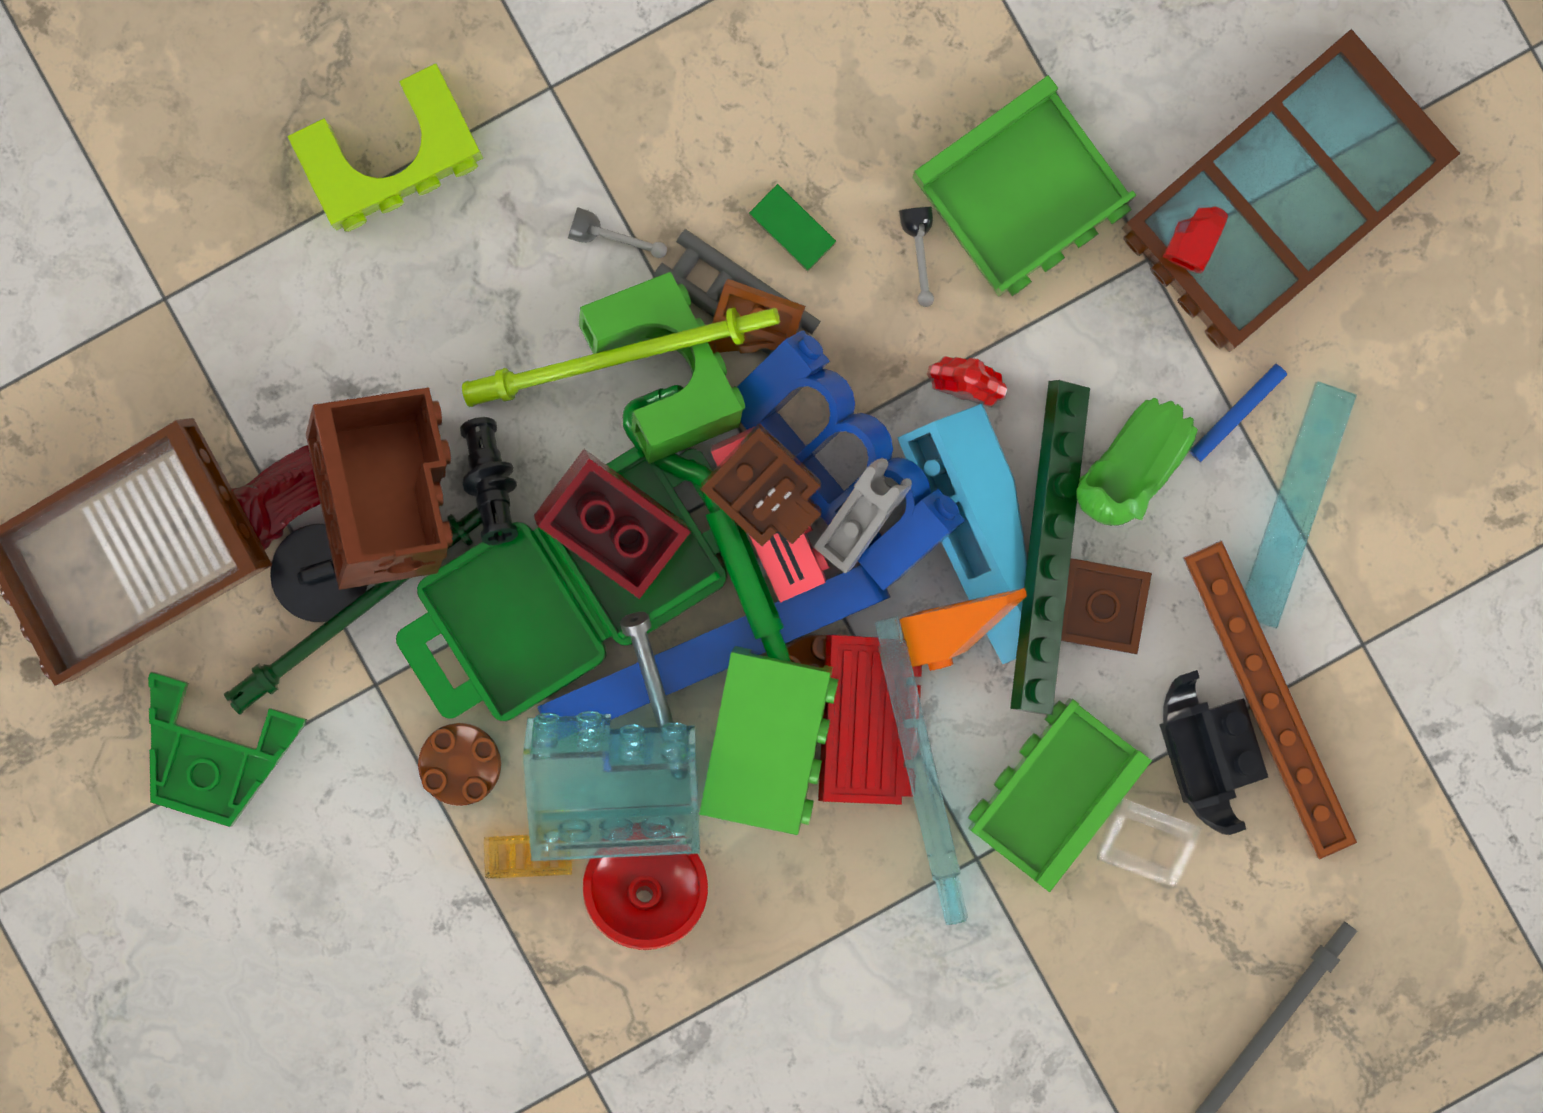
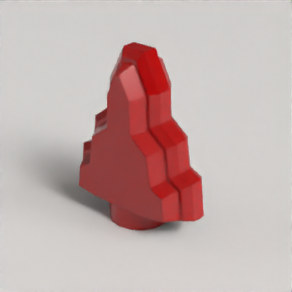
M944 356L939 362L930 365L927 371L929 379L932 380L934 390L991 408L997 401L1004 400L1008 392L1005 383H1003L1002 374L984 365V362L979 359L969 358L967 360Z

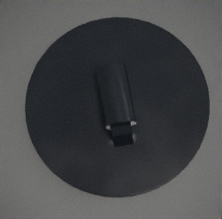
M325 524L307 525L293 531L280 543L271 562L273 565L270 568L271 584L278 601L291 614L306 621L327 622L365 593L368 585L339 590Z

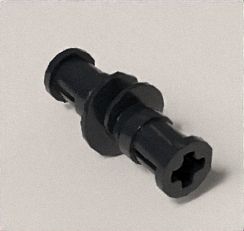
M479 417L468 420L460 426L461 436L467 442L469 452L468 463L471 469L463 477L462 485L465 492L476 497L477 509L481 513L483 530L481 531L482 542L488 545H498L510 542L518 536V528L515 524H512L508 494L515 490L517 481L508 477L512 474L514 467L511 463L502 462L500 451L497 449L494 434L497 431L496 421L489 417ZM479 426L480 431L476 432L475 428ZM480 439H482L483 448H481ZM495 513L497 514L498 523H496ZM502 531V536H499L498 532Z

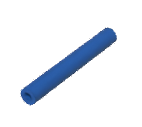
M1275 364L1189 450L1190 454L1196 460L1202 462L1287 376L1286 371L1278 364Z

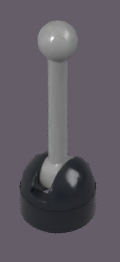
M932 207L899 210L902 229L908 235L915 238L921 293L918 295V303L923 307H929L934 302V296L929 291L923 236L929 232L933 224Z

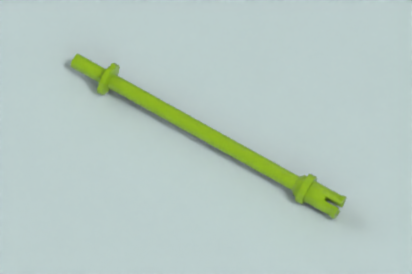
M733 307L727 309L726 320L517 374H514L507 368L496 370L495 375L462 383V394L468 407H474L477 404L498 399L506 402L514 400L515 395H517L520 389L731 336L736 345L744 344L745 332L779 324L780 318L776 308L740 316L736 308Z

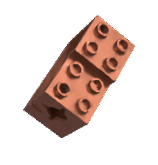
M429 387L320 403L312 406L306 438L339 590L436 574L443 559L447 557L448 546L452 545V533L449 522L442 521L439 507L443 506V492L440 482L446 476V466L451 464V453L447 439L441 440L438 426L442 425L441 407L438 400L432 401Z

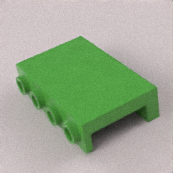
M735 646L730 655L699 815L798 835L801 824L809 825L814 800L806 799L809 783L817 785L822 760L814 758L817 744L826 743L830 720L823 718L826 702L834 704L838 679L831 678L833 667L825 665L824 668L751 654V649Z
M1070 698L1065 704L1059 700L1053 706V715H1046L1044 719L1049 725L1040 736L1033 733L1019 751L1024 757L1014 769L1008 765L993 784L998 788L997 792L989 802L982 798L968 816L973 821L968 828L970 831L1048 892H1051L1152 762L1146 755L1133 748L1083 709L1074 699Z

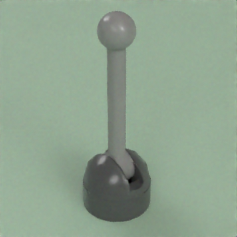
M577 207L568 239L587 243L593 241L597 236H602L650 251L656 258H663L667 254V247L664 243L656 242L652 244L601 228L599 218L594 213Z

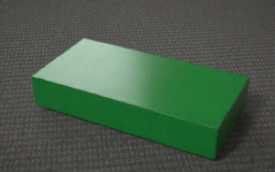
M779 184L749 212V215L807 272L836 244V240Z

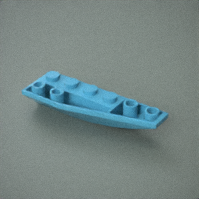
M983 404L939 419L898 437L897 439L905 458L919 466L928 478L931 493L939 489L944 495L950 497L956 503L961 516L965 519L958 528L942 541V544L968 599L972 600L1024 588L1027 553L1015 479ZM1023 600L986 633L1002 664L1016 659Z

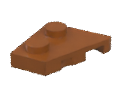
M727 279L712 324L726 320L727 309L733 307L736 308L740 316L776 308L780 323L745 332L744 344L736 345L731 336L709 341L708 344L713 353L739 351L740 354L752 353L762 348L775 350L785 339L797 333L806 306Z

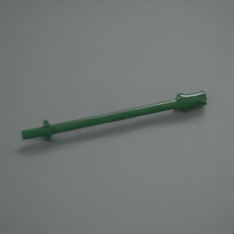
M477 507L459 521L453 514L448 515L447 520L451 526L452 545L448 546V549L460 540L468 546L473 544L474 542L469 533L482 524L481 513ZM410 578L375 584L272 664H257L254 666L251 675L230 691L224 693L226 700H231V707L241 715L244 710L266 693H275L278 690L277 685L280 683V678Z

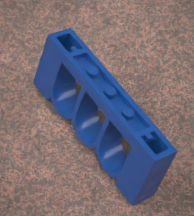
M802 330L785 339L737 386L745 403V409L742 411L740 422L747 430L760 423L821 480V486L810 498L821 507L820 517L827 525L831 523L858 481L856 479L844 491L815 457L840 432L846 431L855 434L862 440L868 453L867 467L875 460L883 458L888 461V468L884 473L885 477L893 479L898 484L906 478L912 481V487L905 496L907 504L901 519L883 535L878 532L858 560L884 591L903 577L958 528L965 519L961 516L956 503L950 497L944 495L939 489L931 493L928 478L923 470L913 461L901 457L891 458L893 445L891 435L885 425L874 416L865 413L854 414V394L847 380L837 372L823 369L830 360L824 355L820 343ZM806 386L814 388L824 395L830 409L829 423L807 446L778 413Z

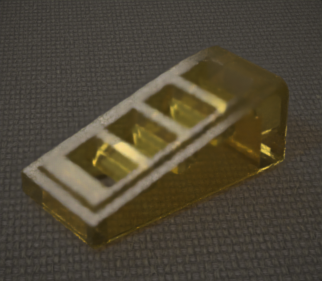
M571 833L484 837L485 878L572 875ZM549 842H556L557 867H550ZM533 843H539L540 867L533 868ZM505 844L506 869H499L498 845ZM515 844H522L523 868H516Z

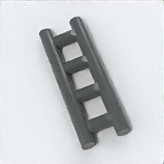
M687 229L683 230L676 241L686 250L674 268L671 269L664 263H661L653 274L654 277H658L671 272L677 285L683 284L691 302L712 317L715 315L727 279L789 300ZM699 259L720 272L707 292L686 279ZM804 310L797 333L803 328L812 335L821 321ZM767 348L761 349L768 355L774 351Z

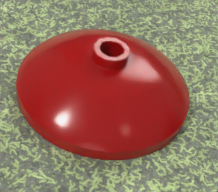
M635 827L611 836L595 850L584 873L583 899L592 922L607 938L631 949H659L681 940L697 925L707 902L708 879L699 855L681 837L660 828ZM640 891H648L652 898L647 902H642L636 895Z

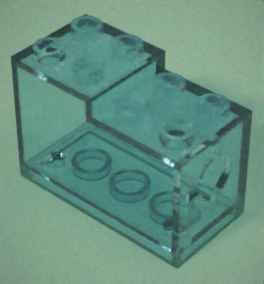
M596 711L581 712L577 716H558L554 713H543L535 718H527L523 762L531 861L700 853V799L695 725L686 726L683 723L672 722L662 727L644 728L638 724H629L620 729H612L611 714H600Z

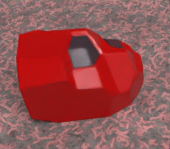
M1216 206L1198 208L1190 219L1178 222L1163 257L1189 271L1201 274L1211 258L1228 219L1227 213Z

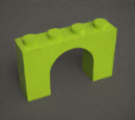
M436 63L399 81L419 121L421 145L414 161L405 170L396 175L375 178L361 174L352 168L331 125L325 118L287 136L331 226L336 231L341 228L345 232L352 231L367 222L366 216L378 210L382 214L391 212L404 204L402 198L416 191L419 195L432 192L441 186L439 180L453 173L456 177L464 176L474 171L478 167L476 162L483 159L472 133Z

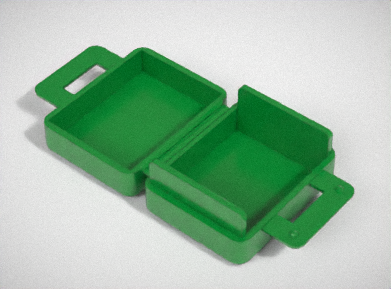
M635 447L606 464L682 519L690 530V534L640 599L538 527L532 530L529 525L523 522L512 523L518 528V536L514 540L498 545H488L481 542L439 568L438 573L430 574L423 578L418 584L417 594L427 613L400 629L396 635V643L439 713L447 719H453L481 701H484L495 719L499 721L513 720L602 664L607 655L603 641L612 636L614 641L620 645H632L631 636L624 635L620 625L621 619L636 612L647 613L651 622V628L647 631V634H650L723 588L727 575L716 557V554L720 551L712 531L709 529L701 533L674 490V487L685 480L660 469L653 463L649 464L641 450L638 451ZM688 449L679 455L688 460L703 464L713 471L703 453L697 449ZM692 483L696 491L700 495L701 499L705 503L700 488L695 483ZM502 531L498 532L499 536H502ZM439 634H442L469 677L468 681L455 689L426 645V642Z

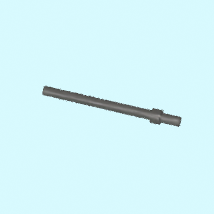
M1344 921L1324 947L1320 945L1310 957L1313 959V962L1195 1113H1216L1326 971L1331 973L1340 962L1338 956L1358 932L1356 929Z

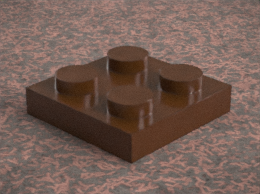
M1071 558L1061 641L1138 654L1152 573Z

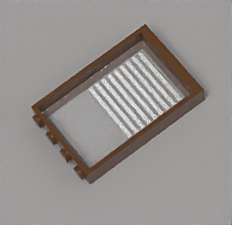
M194 418L175 420L0 525L1 595L16 613L23 636L28 642L32 643L40 658L39 664L42 672L52 681L54 686L79 678L273 566Z

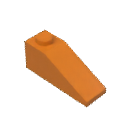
M1025 588L926 609L900 618L912 667L928 664L931 671L953 665L952 657L968 651L1027 596Z

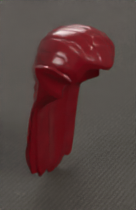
M308 445L302 446L273 463L245 486L232 488L264 550L270 546L274 539L283 536L284 528L292 520L320 505Z

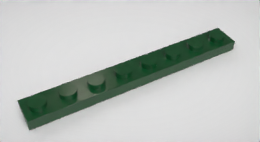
M1062 380L1048 381L1024 586L1027 596L1023 599L1010 705V709L1043 715H1053L1077 507L1076 490L1081 473L1090 395L1089 387Z

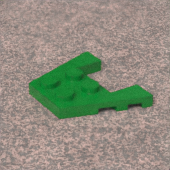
M150 672L148 677V687H150L149 724H151V749H149L150 803L232 827L304 728L307 719L269 708L257 748H251L177 725L176 722L189 682Z

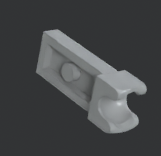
M877 459L865 469L854 485L853 491L814 546L819 553L845 574L852 570L895 507L901 503L912 487V481L909 478L902 480L899 485L893 487L887 485L884 480V473L888 468V461L886 459Z

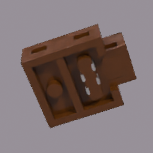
M760 423L701 483L700 487L714 503L762 547L777 531L793 544L821 515V507L810 498L821 486V480Z

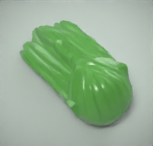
M1157 398L1145 400L1130 416L1108 450L1079 479L1076 496L1081 510L1093 520L1109 526L1124 525L1134 518L1142 520L1151 498L1165 485L1191 449L1198 431L1193 426L1194 419L1191 417L1183 419V408L1179 404L1175 405L1173 401L1159 405Z

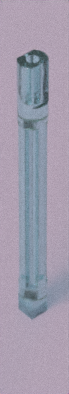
M898 616L877 620L875 625L880 642L878 650L932 879L936 881L946 925L962 923L967 920L968 914L959 880L961 873L906 640H903Z

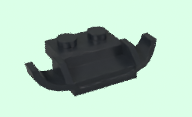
M1198 670L1180 675L1170 685L1163 705V723L1159 724L1183 803H1188L1196 816L1213 830L1224 835H1232L1246 830L1245 822L1236 817L1229 800L1237 797L1234 789L1269 777L1245 699L1234 700L1209 709L1207 702L1199 703L1196 682L1200 677Z

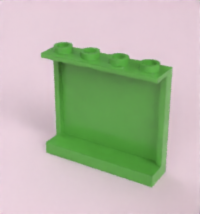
M1049 75L914 171L912 177L998 296H1001L1006 291L1011 296H1014L1032 282L1028 275L1040 267L1047 272L1065 259L1062 251L1071 244L1075 243L1080 248L1096 237L1099 233L1095 227L1108 219L1111 224H1114L1132 210L1128 204L1136 196L1133 190L1128 193L1056 93L1058 87Z

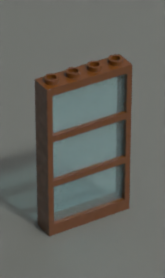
M1351 29L1122 227L1126 233L1123 239L1136 255L1140 256L1143 253L1154 265L1150 270L1163 286L1167 287L1170 284L1181 296L1177 301L1182 309L1190 317L1198 316L1208 327L1204 332L1209 340L1217 348L1222 349L1225 347L1230 352L1453 161L1460 152ZM1216 206L1227 213L1228 219L1211 258L1201 274L1189 271L1163 257L1178 222L1190 219L1198 208Z

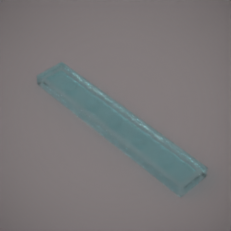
M1319 381L1315 382L1244 590L1258 622L1275 629L1278 628L1357 396L1354 393Z

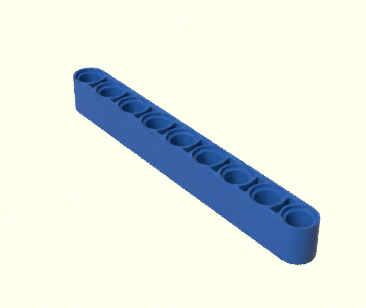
M860 565L846 574L841 573L826 580V583L781 603L777 601L774 604L784 626L780 630L784 642L788 643L884 601L891 596L888 589L886 588L883 591L864 567ZM746 615L654 655L665 695L667 696L728 669L730 655L735 646L751 649V654L760 655L765 653L761 638L755 639ZM636 663L542 704L537 709L553 745L642 707L650 703L639 663Z

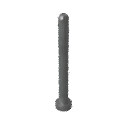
M645 612L632 613L621 619L622 632L626 636H631L671 773L677 779L686 776L688 769L647 631L651 628L649 615Z

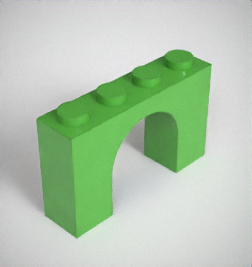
M671 272L581 306L579 315V327L593 354L705 326L700 317L695 319L689 308L691 307V300L687 289L683 284L677 285ZM708 342L676 350L686 359L692 372L691 380L681 391L633 411L631 430L649 464L740 426L742 411L745 409L742 394L736 386L731 388L725 376L727 375V369L724 360L719 352L713 353Z

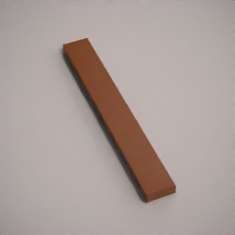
M1220 540L1184 556V562L1317 858L1320 860L1356 844L1355 836L1223 541Z

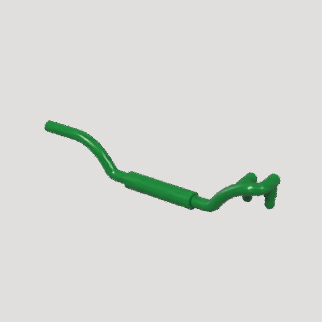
M673 385L665 389L660 388L631 400L625 406L622 414L623 428L627 437L638 451H642L631 430L633 411L678 393L683 389L681 385ZM675 453L652 462L660 469L678 478L695 483L699 488L701 483L713 472L705 465L688 460ZM701 490L710 512L705 515L755 639L761 638L768 657L790 661L789 652L780 632L784 628L745 530Z

